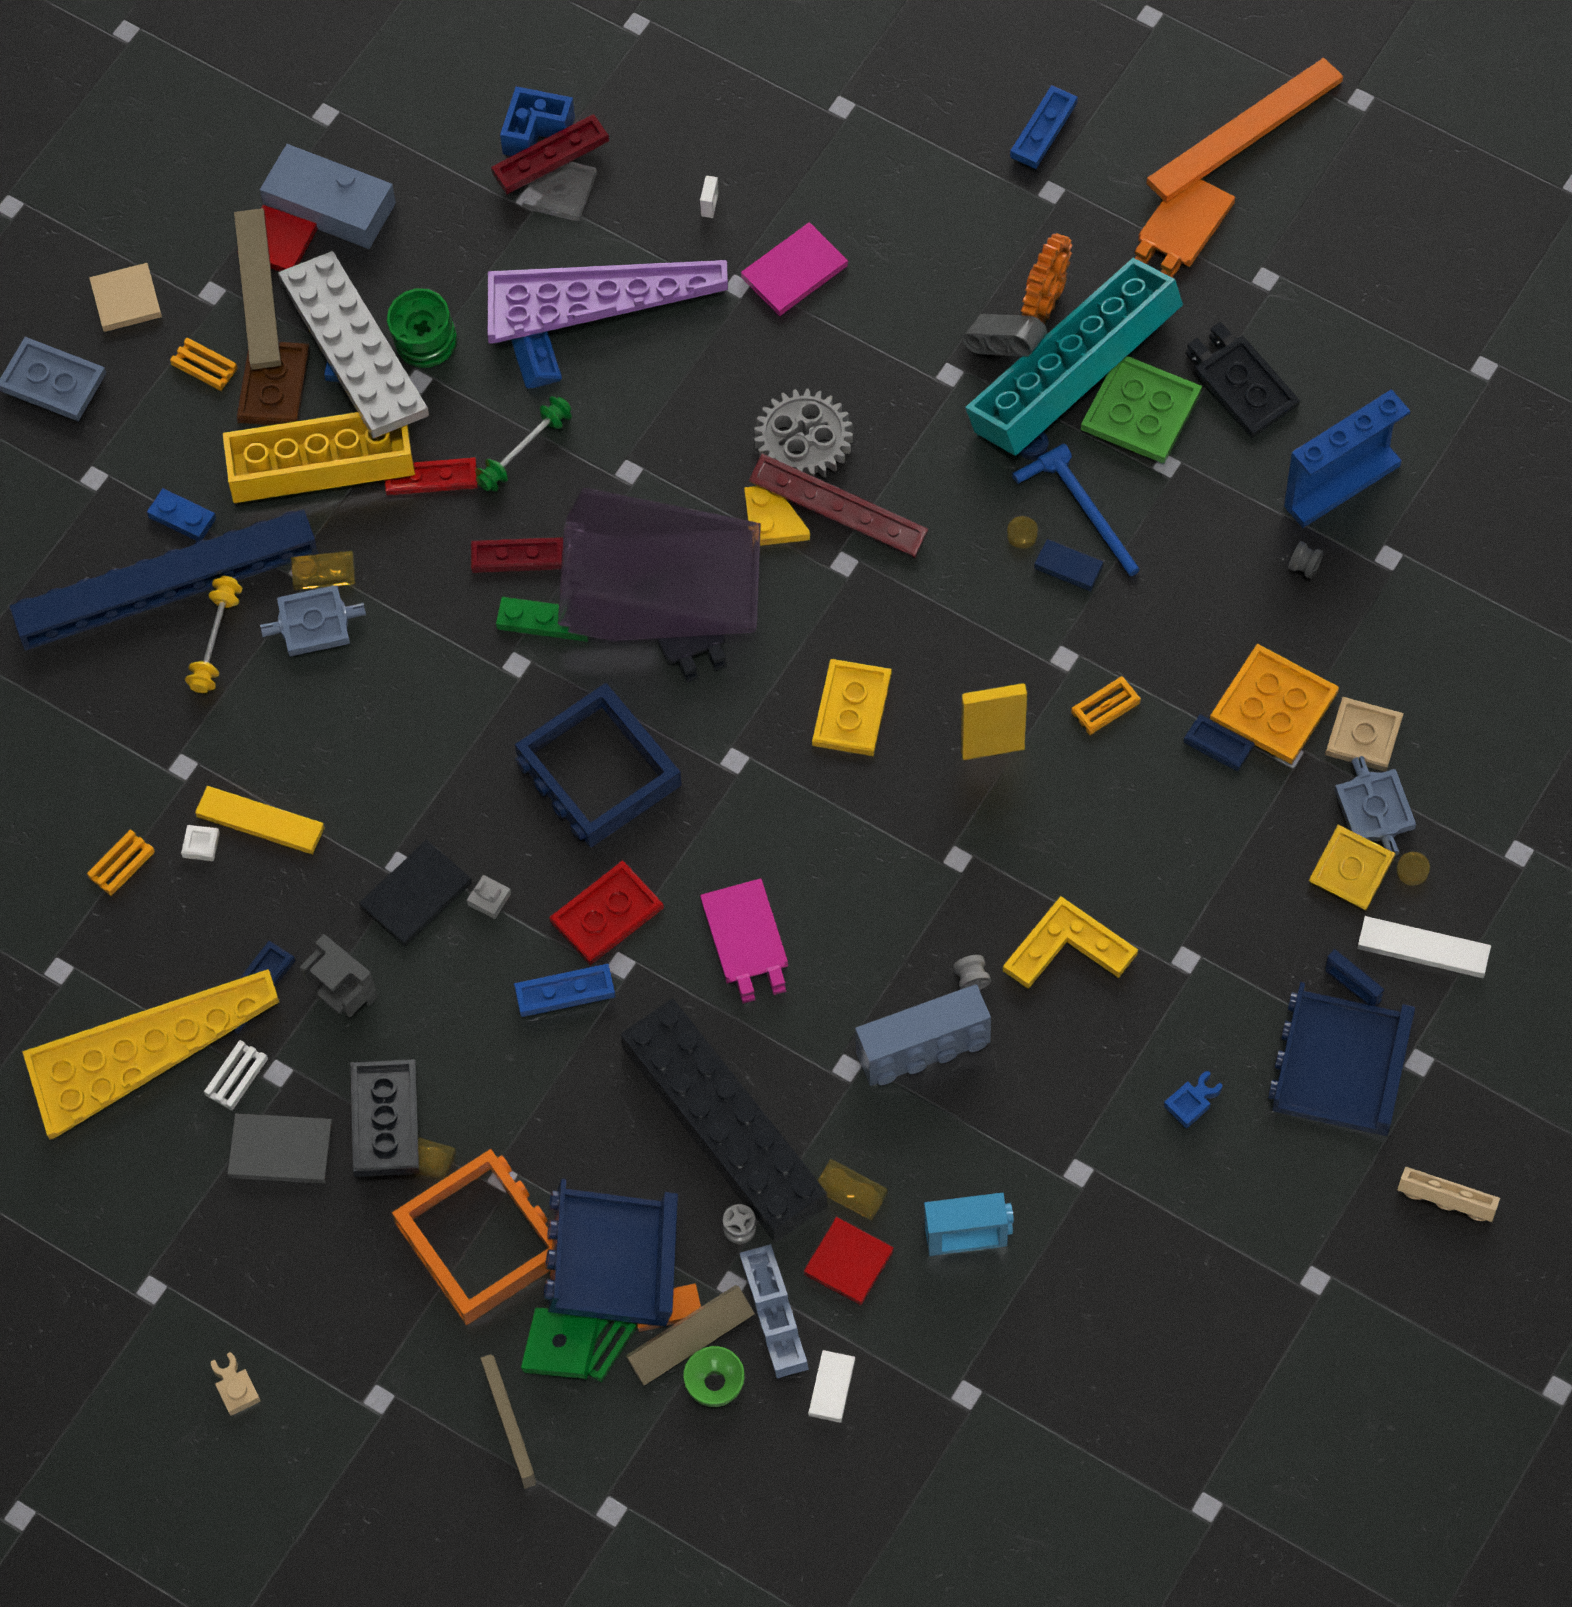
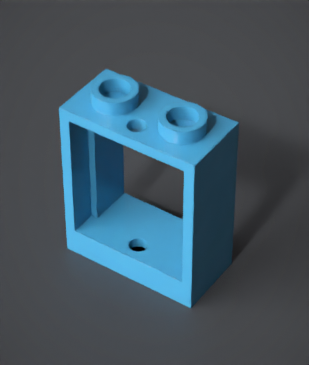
M1004 1193L924 1202V1226L929 1256L1007 1246L1008 1235L1013 1234L1012 1223H1014L1012 1205L1011 1203L1005 1204Z

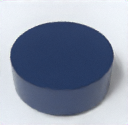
M1044 432L1040 433L1019 452L1020 455L1027 460H1037V457L1048 451V437Z

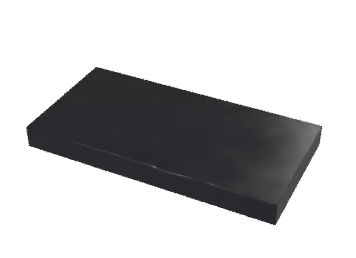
M415 1059L350 1062L353 1177L419 1174Z

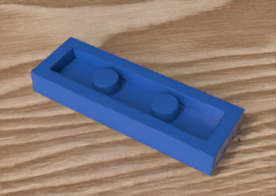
M1051 85L1010 150V158L1037 169L1077 105L1078 97Z
M609 964L514 983L521 1017L616 997Z

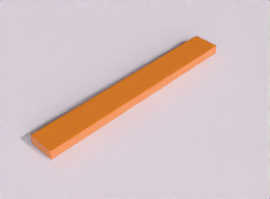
M1322 58L1147 177L1146 184L1167 203L1342 83L1343 75L1325 58Z

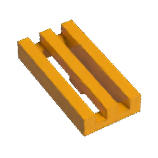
M189 338L184 340L183 347L180 346L178 348V354L176 356L173 355L170 359L172 366L222 391L238 369L237 363ZM187 358L205 370L221 376V380L185 362L183 359Z
M1121 676L1072 707L1071 713L1074 717L1077 716L1081 726H1085L1086 732L1090 736L1139 705L1141 698L1125 678ZM1120 688L1124 689V691L1117 694L1113 698L1103 702L1099 707L1095 708L1088 714H1084V711H1086L1093 705L1097 704L1104 698L1108 697ZM1130 696L1129 699H1127V700L1124 701L1123 703L1119 704L1118 706H1116V707L1113 708L1112 710L1108 711L1107 713H1105V714L1102 715L1101 717H1099V718H1097L1096 720H1094L1093 722H1091L1093 719H1095V718L1098 717L1099 715L1103 714L1104 712H1106L1107 710L1111 709L1112 707H1114L1115 705H1117L1118 703L1122 702L1123 700H1125L1126 698H1128V697Z
M130 829L87 873L88 878L112 896L155 853L154 848L150 844L147 845L141 837H137L135 832ZM141 849L142 851L108 885L106 882Z

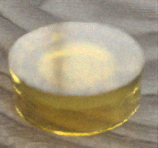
M1016 517L1008 525L1007 538L1017 548H1028L1038 538V526L1029 517Z
M1409 852L1400 858L1397 874L1404 883L1419 885L1429 875L1430 864L1423 854Z

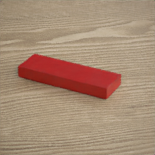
M476 458L413 462L415 475L385 480L386 495L478 488L477 475L475 473L477 469Z

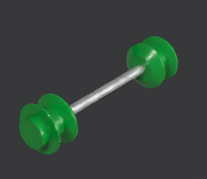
M551 396L549 398L550 406L542 405L539 408L543 421L500 463L496 460L486 459V468L484 470L481 468L475 470L477 475L476 481L481 488L486 491L492 490L497 492L499 490L497 482L506 483L508 481L507 472L504 467L547 425L552 428L561 429L563 427L561 422L563 418L566 420L572 419L570 413L572 410L571 406L565 399Z

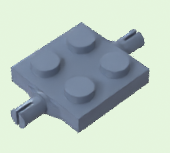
M338 585L278 597V621L260 624L263 637L281 633L286 641L289 657L350 644L347 631L348 619L366 615L363 602L345 607L344 602L340 598Z
M1360 756L1358 760V757H1356L1351 762L1357 777L1349 782L1335 785L1334 789L1348 829L1370 841H1382L1384 848L1398 855L1399 850L1394 837L1397 834L1414 830L1416 822L1397 771L1392 769L1382 773H1370L1365 758Z

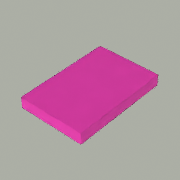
M809 222L743 270L741 278L781 316L848 266V260Z

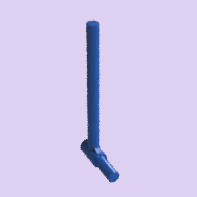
M1063 443L1037 457L1036 461L1012 473L1013 479L1019 484L1042 471L1050 473L1057 471L1129 576H1134L1139 572L1140 569L1069 469L1068 465L1072 455L1066 444Z

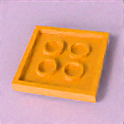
M1257 644L1213 710L1210 720L1248 739L1254 745L1292 765L1338 694L1339 687Z

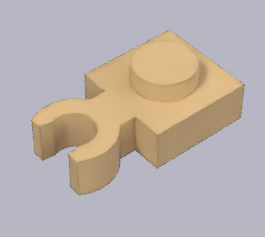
M229 1352L227 1356L230 1364L227 1368H219L215 1360L211 1361V1367L217 1377L224 1379L215 1385L230 1416L260 1402V1398L246 1369L236 1373L238 1363L235 1356Z

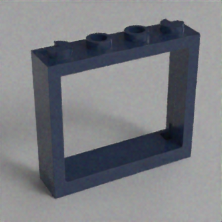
M607 683L515 744L517 757L514 759L520 765L521 771L524 774L530 773L534 778L533 784L542 796L548 795L552 800L551 806L555 813L561 819L566 817L571 824L570 829L573 835L580 840L583 839L590 848L682 786L679 769ZM602 708L658 777L590 823L534 753Z

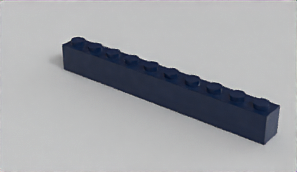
M304 509L288 511L278 518L258 521L250 527L241 530H231L224 533L223 536L211 540H200L192 546L180 550L173 549L153 559H142L129 567L112 569L104 575L92 579L85 578L65 588H54L46 594L34 598L21 599L16 604L10 605V609L24 650L26 651L213 589V580L221 576H229L238 581L316 555L318 550Z

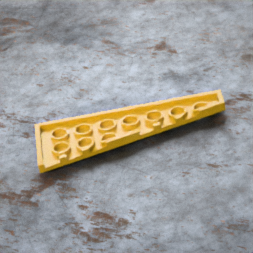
M269 969L22 1051L49 1140L60 1136L277 1004L279 999Z

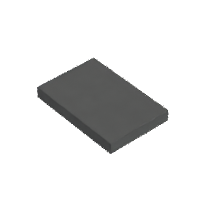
M235 1113L228 1177L234 1179L326 1184L333 1128L332 1119Z

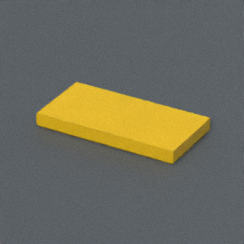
M1025 684L962 694L961 753L963 760L1025 750L1027 708Z

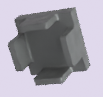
M323 934L315 942L316 951L300 966L302 978L307 983L314 977L324 984L317 992L318 997L338 1014L344 1011L348 1017H351L364 1003L370 1006L378 998L372 974L334 941Z

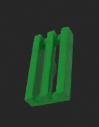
M601 1319L595 1345L611 1322L614 1324L592 1356L588 1372L589 1376L602 1383L636 1331V1324ZM620 1328L625 1329L599 1371L594 1370Z

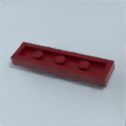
M592 114L492 166V174L505 193L509 194L609 142V135L596 116Z

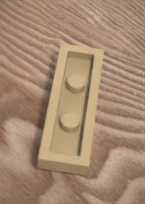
M1405 1167L1397 1189L1404 1192L1411 1199H1424L1436 1203L1441 1209L1448 1211L1457 1210L1466 1213L1470 1218L1477 1221L1487 1220L1492 1222L1500 1201L1499 1197L1409 1167Z

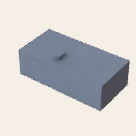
M286 144L260 188L263 205L317 223L318 230L370 249L396 204L391 183Z

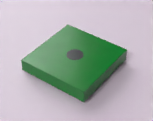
M535 1308L522 1361V1371L531 1374L587 1379L601 1319L551 1313L546 1308Z

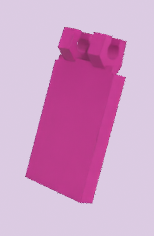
M762 879L700 895L726 983L736 981L742 1003L755 1001L750 977L767 973L773 995L786 992L785 980L781 969L788 967V960Z

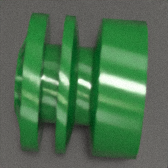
M415 288L403 292L394 299L388 309L387 323L398 355L406 363L419 368H430L448 359L456 348L457 333L447 303L440 294L430 289Z

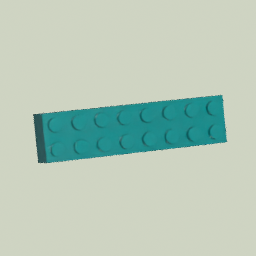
M1132 258L1053 328L1029 356H1022L965 407L974 432L1016 456L1183 306L1176 280Z

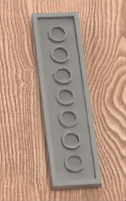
M333 251L278 272L281 284L373 438L429 416L428 407Z

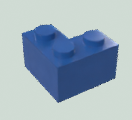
M516 86L500 133L503 154L513 156L536 144L539 136L550 137L573 125L575 119L573 97Z

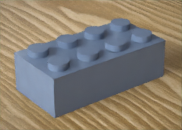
M977 984L856 1027V1054L869 1085L872 1086L877 1083L885 1085L894 1081L899 1075L905 1073L916 1074L924 1070L929 1064L938 1061L939 1063H946L962 1052L968 1050L969 1052H976L983 1049L987 1043H990L991 1016Z

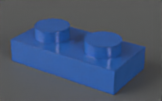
M164 488L147 511L150 519L196 541L203 540L216 520L214 512Z

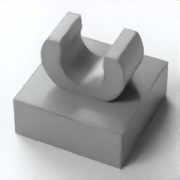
M483 875L467 899L468 906L496 919L510 897L511 889Z

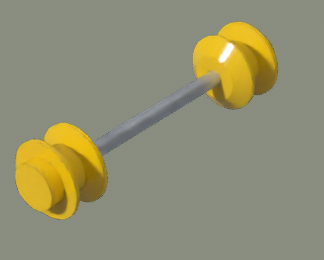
M221 576L212 582V586L216 590L209 593V598L218 606L208 646L204 660L189 664L188 668L193 675H188L185 678V682L190 686V689L198 693H207L216 687L211 678L218 677L219 671L209 663L224 608L234 607L239 604V599L235 595L242 592V587L236 579L229 576Z

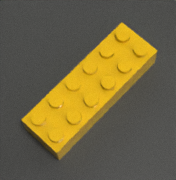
M358 412L223 433L228 482L234 503L415 475L408 425L373 438Z

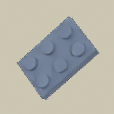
M24 337L0 378V391L79 421L104 379L106 370L103 366Z

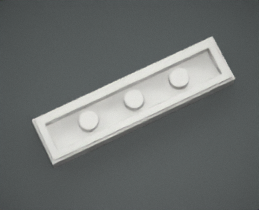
M1365 916L1357 949L1484 978L1491 945Z

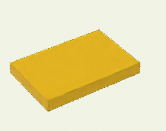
M830 659L812 746L874 756L892 669Z

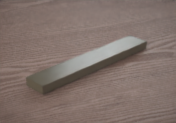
M264 208L234 212L251 370L281 366Z

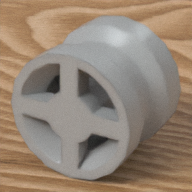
M971 955L955 962L953 969L955 974L960 977V990L975 984L981 990L991 983L990 975L984 970L985 960L983 956Z
M737 1204L725 1211L723 1215V1228L727 1239L736 1244H743L754 1237L756 1219L751 1208L746 1205Z

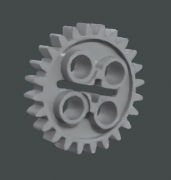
M794 389L793 397L789 398L785 393H781L782 402L771 399L772 409L768 407L762 408L764 417H757L758 427L754 428L755 437H757L755 438V447L759 448V458L761 453L813 477H815V473L819 472L824 478L826 477V468L835 472L837 471L836 461L845 463V454H850L851 444L849 443H853V433H851L852 422H848L849 413L842 412L841 403L833 405V396L830 395L823 400L821 398V391H818L813 397L810 396L809 389L805 390L804 396H799L798 391ZM810 415L816 416L815 419H807L805 417ZM781 427H787V428H789V429L786 430V431H780V430H778V429L781 428ZM822 439L829 440L827 443H820L818 441ZM793 451H801V452H803V453L798 454V455H793V454H791V452H793Z

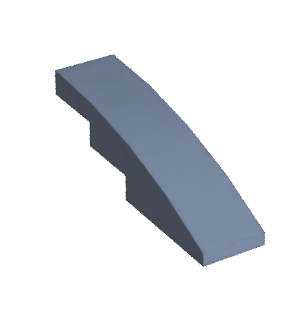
M771 1244L739 1253L776 1378L809 1370L797 1325L789 1304L788 1294Z

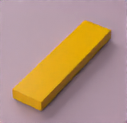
M210 786L206 787L195 812L198 818L312 855L325 828L322 822Z

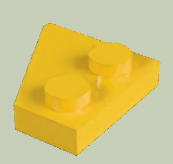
M759 486L744 487L751 547L810 540L809 529L785 498Z

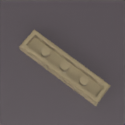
M734 1285L625 1357L640 1383L646 1385L755 1313L740 1287Z
M492 1354L481 1357L482 1366L524 1489L529 1488L536 1483L534 1471L495 1357Z

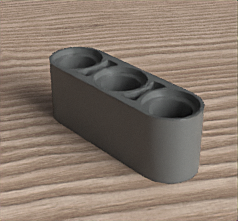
M980 314L964 333L962 341L970 351L976 354L1025 357L1034 351L1047 334V329L1043 322L1033 316Z

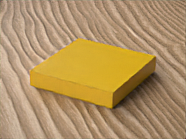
M1338 825L1309 882L1366 911L1396 854Z

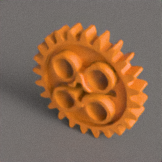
M1058 233L1052 234L1051 238H1048L1047 244L1043 245L1042 253L1038 254V261L1033 265L1027 279L1025 289L1027 292L1022 302H1024V305L1021 309L1023 316L1036 317L1044 325L1046 320L1050 318L1051 310H1054L1055 302L1059 300L1067 280L1068 273L1066 271L1070 265L1069 259L1072 255V252H1070L1072 248L1070 237Z

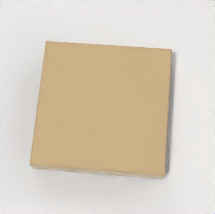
M148 263L89 277L104 332L162 317Z
M1342 697L1325 755L1351 762L1356 757L1359 760V757L1363 756L1367 767L1384 772L1387 771L1403 713Z

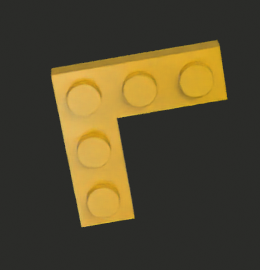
M1060 896L1003 965V972L1029 989L1063 946L1069 943L1119 978L1138 955V949Z

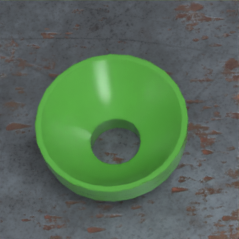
M719 1346L702 1348L695 1352L686 1363L684 1369L685 1387L690 1396L702 1405L708 1407L724 1406L732 1402L742 1390L745 1375L743 1364L739 1357L727 1348ZM712 1374L721 1375L725 1380L724 1386L717 1391L708 1389L705 1385V1380L708 1376Z

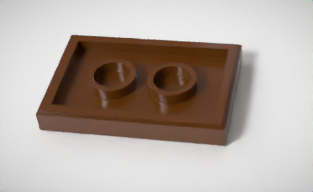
M279 342L281 366L251 370L248 350L237 413L238 423L277 425L299 421L310 354L309 344Z

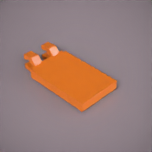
M1200 179L1167 203L1163 200L1139 233L1138 241H1140V244L1135 250V255H1137L1135 259L1147 264L1157 250L1167 255L1161 263V272L1173 278L1181 264L1188 267L1192 265L1235 204V196Z

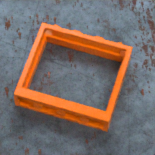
M489 1149L392 1212L396 1226L466 1326L551 1271L545 1268L548 1251L546 1249L469 1300L413 1220L491 1169L545 1246L552 1250V1240L547 1239L548 1227L545 1225L548 1222L547 1217L538 1205L534 1208L527 1200L530 1194L520 1180L515 1183L509 1174L512 1172V1169L502 1155L497 1158L492 1149Z

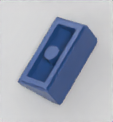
M547 331L512 339L513 348L526 388H536L561 381L562 376Z

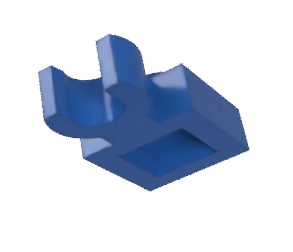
M1209 1071L1200 1075L1198 1085L1195 1088L1187 1081L1164 1102V1107L1186 1129L1210 1109L1211 1103L1207 1098H1215L1222 1091L1223 1085L1221 1083H1218L1214 1088H1208L1205 1085L1211 1076Z

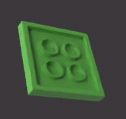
M1126 356L1108 372L1081 423V430L1165 464L1202 392V386Z

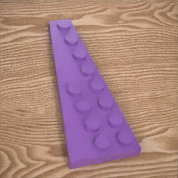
M727 260L488 271V343H498L728 290Z

